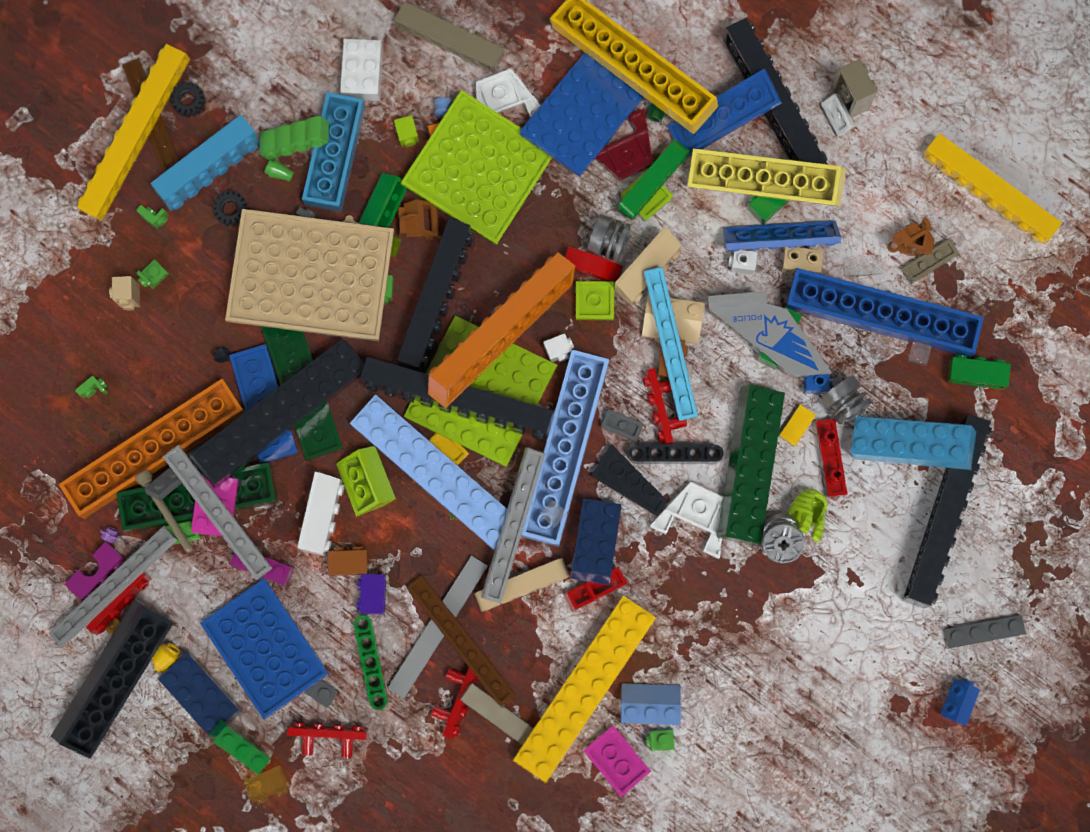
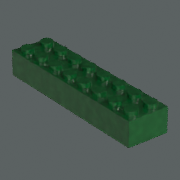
M751 384L741 387L717 538L749 545H759L762 543L785 392Z
M270 463L241 468L230 477L239 479L235 512L279 503L273 466ZM181 483L162 499L177 523L193 520L196 501L184 484ZM145 487L116 493L122 531L131 533L169 525L152 497L146 494Z

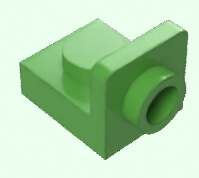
M142 205L136 210L140 216L156 229L159 226H163L169 216L163 208L158 214L150 207L144 208Z
M155 259L142 272L139 270L136 272L139 276L137 280L145 288L149 286L151 289H154L169 274Z
M94 376L90 377L75 390L84 399L93 396L97 388L105 395L109 393L106 390L108 385L102 378L97 379Z
M674 730L650 731V735H646L647 747H650L651 751L675 750Z

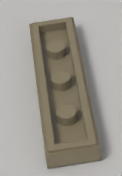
M470 683L459 699L521 745H524L534 728L505 707L501 708L493 698L472 683Z

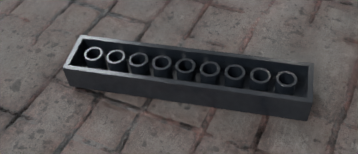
M744 18L726 27L723 41L744 79L746 80L759 71L766 69L782 104L764 113L789 160L828 165L825 152L823 150L820 151L816 136L814 134L811 135L807 120L805 118L802 119L798 104L796 102L793 103L789 88L783 85L780 72L774 69L772 65L773 60L764 51V44L761 38H757L755 35L756 31L752 22H748L747 18Z
M343 338L190 454L191 461L213 488H217L359 379L365 363Z
M369 357L366 359L360 378L367 390L373 392L381 390L390 397L398 395L403 397V400L414 403V400L419 401L422 406L428 408L436 406L445 413L457 412L458 416L469 419V416L476 418L477 422L483 424L491 422L500 429L512 428L514 429L513 432L524 435L526 432L532 434V438L538 440L548 439L554 417V411L470 386L445 408L428 394V374Z
M968 414L960 422V425L973 426L976 431L971 470L945 468L902 601L925 609L931 607L937 601L938 593H936L938 585L941 586L944 580L942 572L950 561L948 553L950 548L953 549L956 543L954 535L962 524L960 516L962 511L965 512L968 506L966 498L974 487L972 479L974 475L978 474L980 468L978 461L980 456L983 457L986 450L984 442L986 438L990 437L992 431L990 427L991 421Z

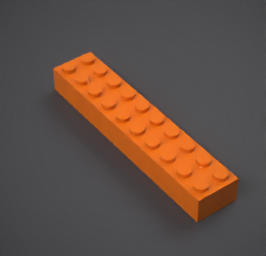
M557 253L554 257H549L541 269L538 268L533 273L530 280H525L516 293H511L507 301L495 309L494 314L490 318L486 317L481 326L469 334L466 341L460 342L451 355H446L442 363L429 372L428 394L446 408L572 286L575 265L560 253Z
M220 379L61 482L59 486L77 515L85 519L117 498L116 493L128 491L138 485L135 479L138 474L149 470L151 475L167 466L168 463L163 456L177 445L187 453L243 415L245 410L228 384L223 379Z

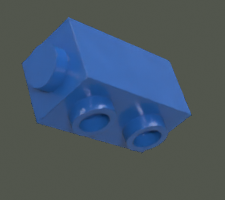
M965 678L962 681L954 679L949 688L947 699L942 706L940 716L967 726L980 689L973 686L974 682Z

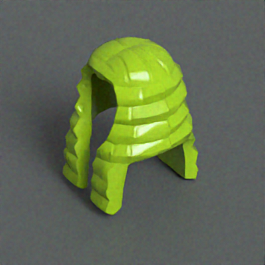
M812 488L804 489L797 494V497H794V502L787 509V514L792 515L800 522L798 529L806 534L809 532L810 526L814 527L811 538L819 542L821 541L825 525V515L828 507L827 498L818 490Z

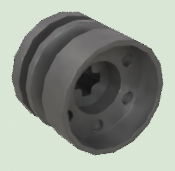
M600 214L593 229L587 251L600 255L603 248L607 249L606 258L609 259L613 251L615 252L613 261L618 262L627 248L631 225L627 223L622 231V221H619L614 228L612 227L613 218Z
M854 375L845 379L821 397L827 408L838 407L832 414L833 417L841 413L843 414L837 420L839 425L852 421L856 416L861 415L873 402L871 398L863 402L861 401L867 395L866 392L856 394L861 384Z
M775 514L768 518L764 524L762 536L764 552L770 559L778 563L794 561L801 555L804 549L803 532L798 529L800 522L790 514Z

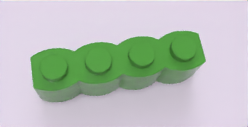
M316 116L306 121H297L291 125H283L276 129L265 130L260 133L259 154L267 160H275L282 155L290 156L297 151L305 152L312 147H322L329 142V121L321 116Z

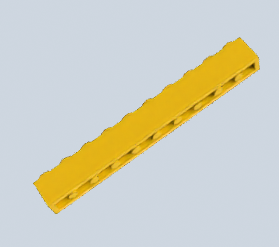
M168 44L160 50L158 60L151 66L147 80L142 83L140 93L133 99L129 113L125 114L122 126L115 132L111 146L107 147L104 159L97 165L93 179L89 180L87 190L79 198L77 206L79 210L101 222L103 221L170 98L174 86L176 87L190 61L186 53Z

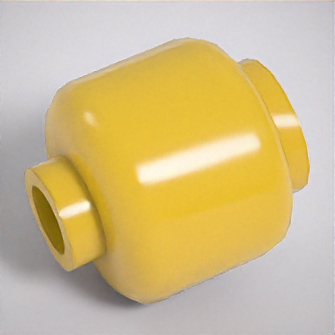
M171 643L161 644L152 658L154 669L158 672H166L181 658L180 650Z

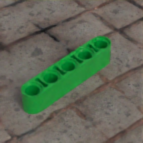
M675 139L622 199L617 209L633 220L690 154V150Z
M360 615L354 621V629L369 703L375 710H384L389 704L374 625L369 617ZM363 619L368 621V627L365 630L359 628V622ZM367 638L372 640V647L369 649L363 647V641ZM371 657L376 659V666L374 668H368L366 665L367 660ZM373 677L380 679V685L376 688H373L370 684ZM377 696H382L384 699V704L381 707H377L374 704Z

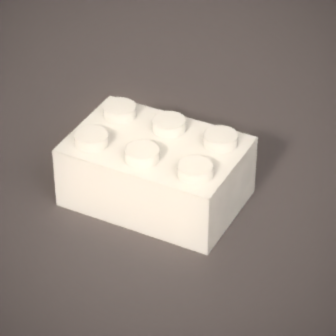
M344 39L341 95L360 98L364 101H380L383 45L381 40Z

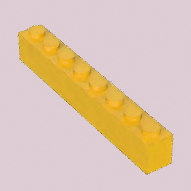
M941 133L936 136L925 150L923 156L928 163L935 164L941 168L940 170L943 174L950 175L956 179L955 181L958 185L971 190L973 196L986 201L988 207L998 210L1002 213L1003 218L1013 221L1021 231L1032 235L1036 242L1045 245L1062 224L1060 220Z

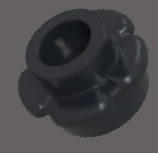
M218 347L216 351L212 352L215 362L225 363L230 360L229 355L231 351L226 347Z

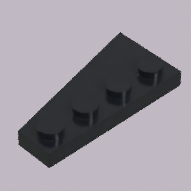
M611 444L591 477L657 517L667 499Z

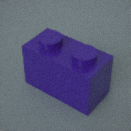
M361 574V579H358L357 589L361 590L360 598H357V610H360V614L385 615L386 575Z

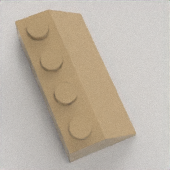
M667 227L660 231L615 282L614 292L631 306L635 302L638 304L644 297L643 292L647 289L644 271L663 267L665 274L669 269L667 265L672 260L675 262L681 255V244Z

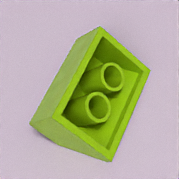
M375 446L359 449L336 463L356 517L383 507L396 499Z

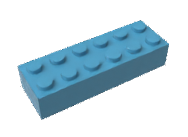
M326 93L321 117L329 121V142L322 147H314L302 197L306 206L342 212L366 108L363 99Z
M242 115L238 116L151 182L157 196L170 211L179 209L185 200L196 196L199 192L198 190L209 186L215 177L225 174L232 164L239 163L244 155L255 151L260 144L256 132Z
M856 416L850 454L856 460L971 470L976 431L970 425Z

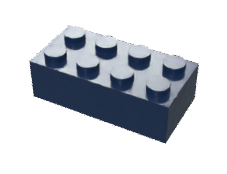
M583 499L571 579L610 585L622 504Z
M186 652L158 678L162 685L208 736L221 719L229 724L243 711L190 652Z

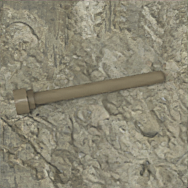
M149 470L143 471L135 477L138 484L142 485V487H146L153 482V476ZM152 497L184 550L190 553L193 548L164 501H159Z

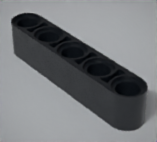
M637 444L630 448L628 456L629 460L634 464H718L723 458L724 451L722 447L715 444ZM640 450L643 456L640 459H635L632 456V452ZM659 450L662 453V457L655 459L652 457L651 452ZM692 450L699 451L700 458L693 459L690 456V452ZM716 450L719 452L720 457L713 459L710 457L709 452ZM671 451H680L681 457L679 459L672 458Z

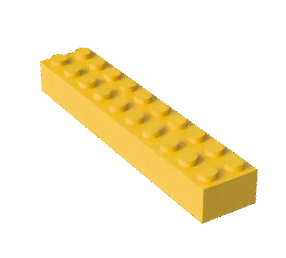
M566 0L550 18L553 29L692 134H695L717 109L718 101L716 96L587 0Z
M623 596L513 761L545 783L548 781L656 619L655 616L627 597Z

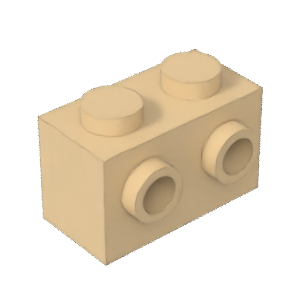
M800 246L795 248L785 247L781 273L794 274L796 268L821 274L824 251L819 250L818 247H808V249L800 248Z
M131 276L112 277V287L109 289L110 298L123 310H134V307H140V285Z

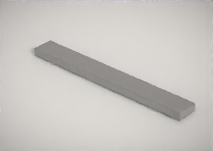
M177 445L164 455L165 461L255 580L260 579L273 569L182 448Z
M525 448L481 598L497 603L502 601L545 453Z
M163 526L49 632L59 647L63 648L177 541L167 527Z
M473 556L470 557L443 600L455 617H457L488 568L486 564ZM432 619L388 687V689L404 699L444 637Z

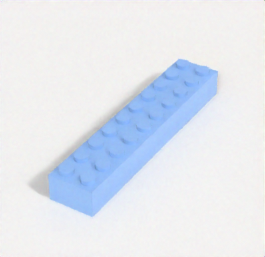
M576 350L571 351L544 450L545 457L521 536L523 538L557 547L560 546L607 373L609 359Z
M375 395L350 422L351 426L495 551L507 508Z

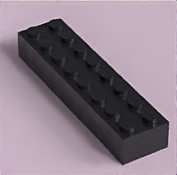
M451 218L448 219L397 358L401 367L423 373V370H427L430 360L428 356L430 352H434L436 334L440 335L443 326L441 324L442 318H446L449 310L447 306L448 301L454 297L455 282H459L462 272L460 269L462 264H466L468 254H466L468 247L471 248L474 242L473 232L469 224Z
M134 600L50 737L59 745L91 759L174 622L161 613Z

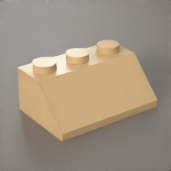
M648 295L642 336L659 339ZM670 298L679 338L685 340V343L698 345L705 303Z

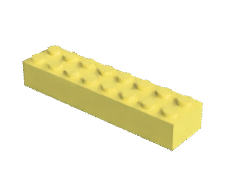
M693 149L688 187L840 207L846 168L826 164Z

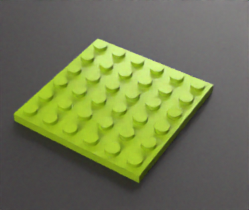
M461 90L402 180L401 185L457 221L471 225V229L497 245L552 157L520 135L522 128Z
M455 316L426 374L429 375V372L434 367H438L442 363L446 355H451L455 351L456 346L460 342L466 341L469 334L479 327ZM512 344L469 386L538 406L557 368V364ZM414 400V403H410L404 418L506 468L523 436L513 432L514 429L512 428L500 429L495 427L494 423L488 422L483 424L477 422L476 418L469 416V419L458 416L457 412L445 413L436 406H432V408L422 406L419 401Z

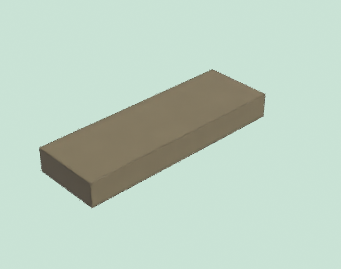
M950 238L934 247L931 255L923 254L902 267L901 270L912 285L957 257L960 253Z

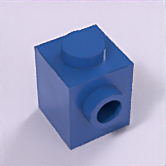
M829 374L804 376V394H825L833 387V378L829 377Z

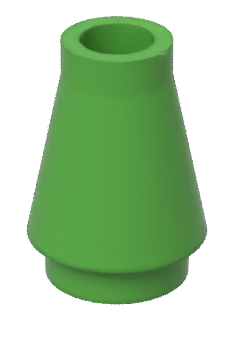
M270 159L265 169V174H268V177L290 182L294 171L288 169L276 159L275 161Z

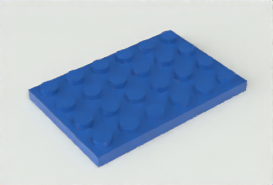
M584 53L521 129L520 135L581 177L644 97L591 56Z
M265 578L200 623L264 720L329 675Z

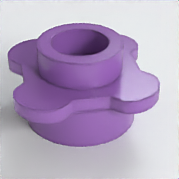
M113 527L100 530L102 533L101 538L110 543H115L117 538L122 536Z

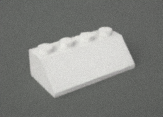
M315 472L297 547L301 551L326 556V552L330 551L332 542L329 541L330 534L334 533L336 522L333 521L335 514L338 515L340 509L338 499L344 492V485L341 479Z

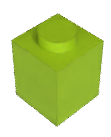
M412 115L394 120L401 147H411L416 142H419Z

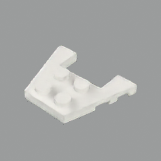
M512 69L476 81L477 100L497 113L525 104L531 118L541 106Z
M690 482L650 525V528L666 535L673 518H679L710 533L703 552L719 559L722 539L717 538L723 496Z

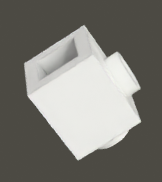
M740 250L730 255L728 266H732L731 272L754 275L757 252Z
M565 333L543 342L551 362L557 360L563 362L569 359L571 349L574 348L571 338H566Z

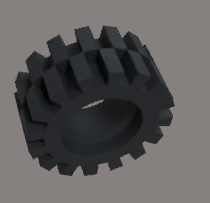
M183 81V85L178 83V88L174 86V93L171 92L170 94L172 97L170 101L175 111L183 117L185 115L187 118H190V115L196 117L197 112L201 114V109L204 110V104H206V97L201 87L191 81L189 83ZM187 93L195 96L194 103L189 106L183 105L181 102L182 97Z
M229 190V193H227V191H224L223 195L219 194L217 195L219 198L214 199L213 213L222 225L235 227V224L239 226L242 209L249 210L247 202L238 192L234 193ZM233 202L237 204L238 209L235 214L226 215L224 213V206L227 203Z

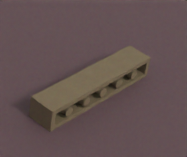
M404 2L394 19L396 28L495 74L504 56V48L499 43L494 41L491 43L480 34L474 35L463 26L457 27L446 18L440 19L429 10L423 11L412 2L410 4Z

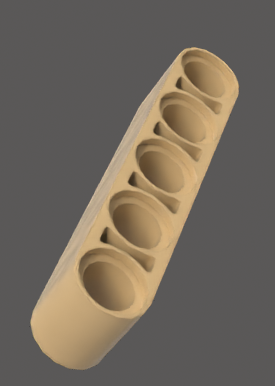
M563 558L508 579L501 603L481 598L483 590L476 592L475 597L481 612H484L566 579L570 575Z

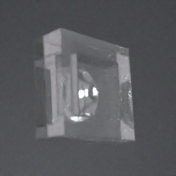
M913 341L907 361L926 366L932 346Z
M552 500L540 516L555 528L568 512Z

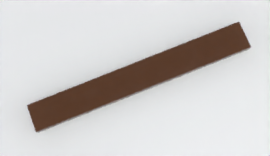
M139 58L122 64L134 98L140 93L142 83L147 80ZM160 114L149 137L164 173L178 163L179 159L163 117Z
M421 575L408 585L407 589L497 704L502 708L516 697V693L426 579Z

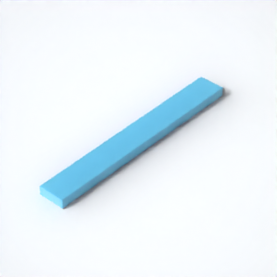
M663 267L644 271V276L678 419L681 421L698 417Z

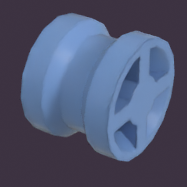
M445 97L435 99L434 105L436 110L434 115L443 118L451 107L453 100Z

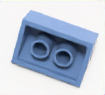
M622 684L621 723L681 725V686Z

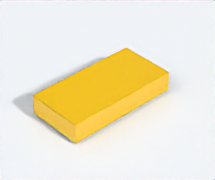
M799 405L779 437L795 447L816 414Z
M435 433L429 439L436 448L457 466L469 455L460 444L438 433Z

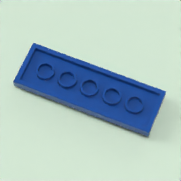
M763 69L718 95L717 109L695 134H692L677 121L667 126L674 140L676 139L690 150L688 155L690 157L693 149H704L782 104V101L767 70Z
M836 220L722 227L726 250L734 252L741 249L795 248L805 245L814 247L821 244L832 246L841 243V234Z
M264 344L229 355L246 412L279 387L268 347ZM292 430L258 455L261 464L298 453Z

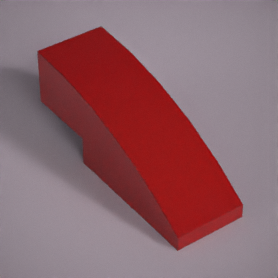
M568 246L565 258L575 265V271L580 272L581 275L614 282V284L620 278L622 265Z
M617 567L612 570L610 585L586 582L565 593L564 597L573 613L628 583L620 568Z

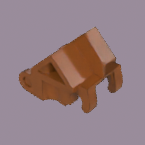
M418 199L404 203V207L397 209V216L400 222L399 237L404 235L406 237H424L425 240L441 238L438 226V208L428 201ZM424 210H430L431 231L425 230Z
M923 218L919 226L917 223H911L907 227L902 228L893 236L892 241L888 244V251L891 253L899 251L901 254L920 257L921 254L931 255L935 239L930 233L933 229L929 220Z

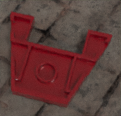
M644 108L629 115L636 133L604 147L595 158L619 182L653 165Z

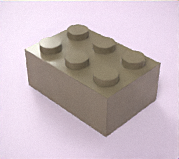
M860 59L839 68L832 85L835 94L839 93L851 118L868 111L877 93V85L868 76V68L865 64H862Z

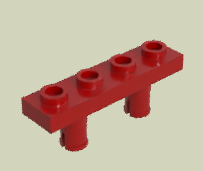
M655 368L648 369L644 373L642 380L644 387L648 389V403L653 408L652 419L654 424H657V439L662 444H672L674 441L671 430L686 427L687 420L679 421L678 417L671 419L667 417L662 393L672 391L670 381L659 382Z
M835 419L816 421L827 498L848 495Z
M143 572L86 626L89 632L97 636L105 632L108 624L115 617L118 618L121 615L122 610L135 600V596L140 591L148 587L152 578Z
M470 668L466 674L453 669H449L447 672V680L461 685L452 711L436 705L432 710L431 716L447 722L442 736L452 740L459 735L461 720L468 713L467 705L459 699L470 683L475 685L479 681Z
M293 722L288 727L287 736L302 737V755L304 756L313 755L314 738H339L341 740V757L352 758L353 740H366L369 729H364L363 725H352V728H346L343 724H332V727L325 726L324 723H313V726L305 725V722Z

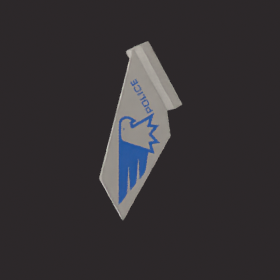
M766 291L708 296L710 314H716L792 377L832 374L789 311L785 308L767 304Z

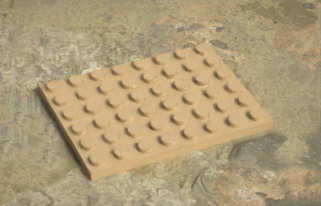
M242 209L225 321L379 341L394 229Z

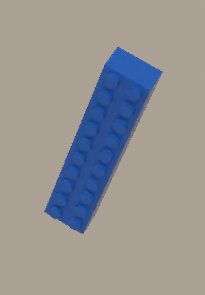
M796 268L786 303L787 308L798 313L942 351L965 355L969 358L976 352L984 317L799 268Z

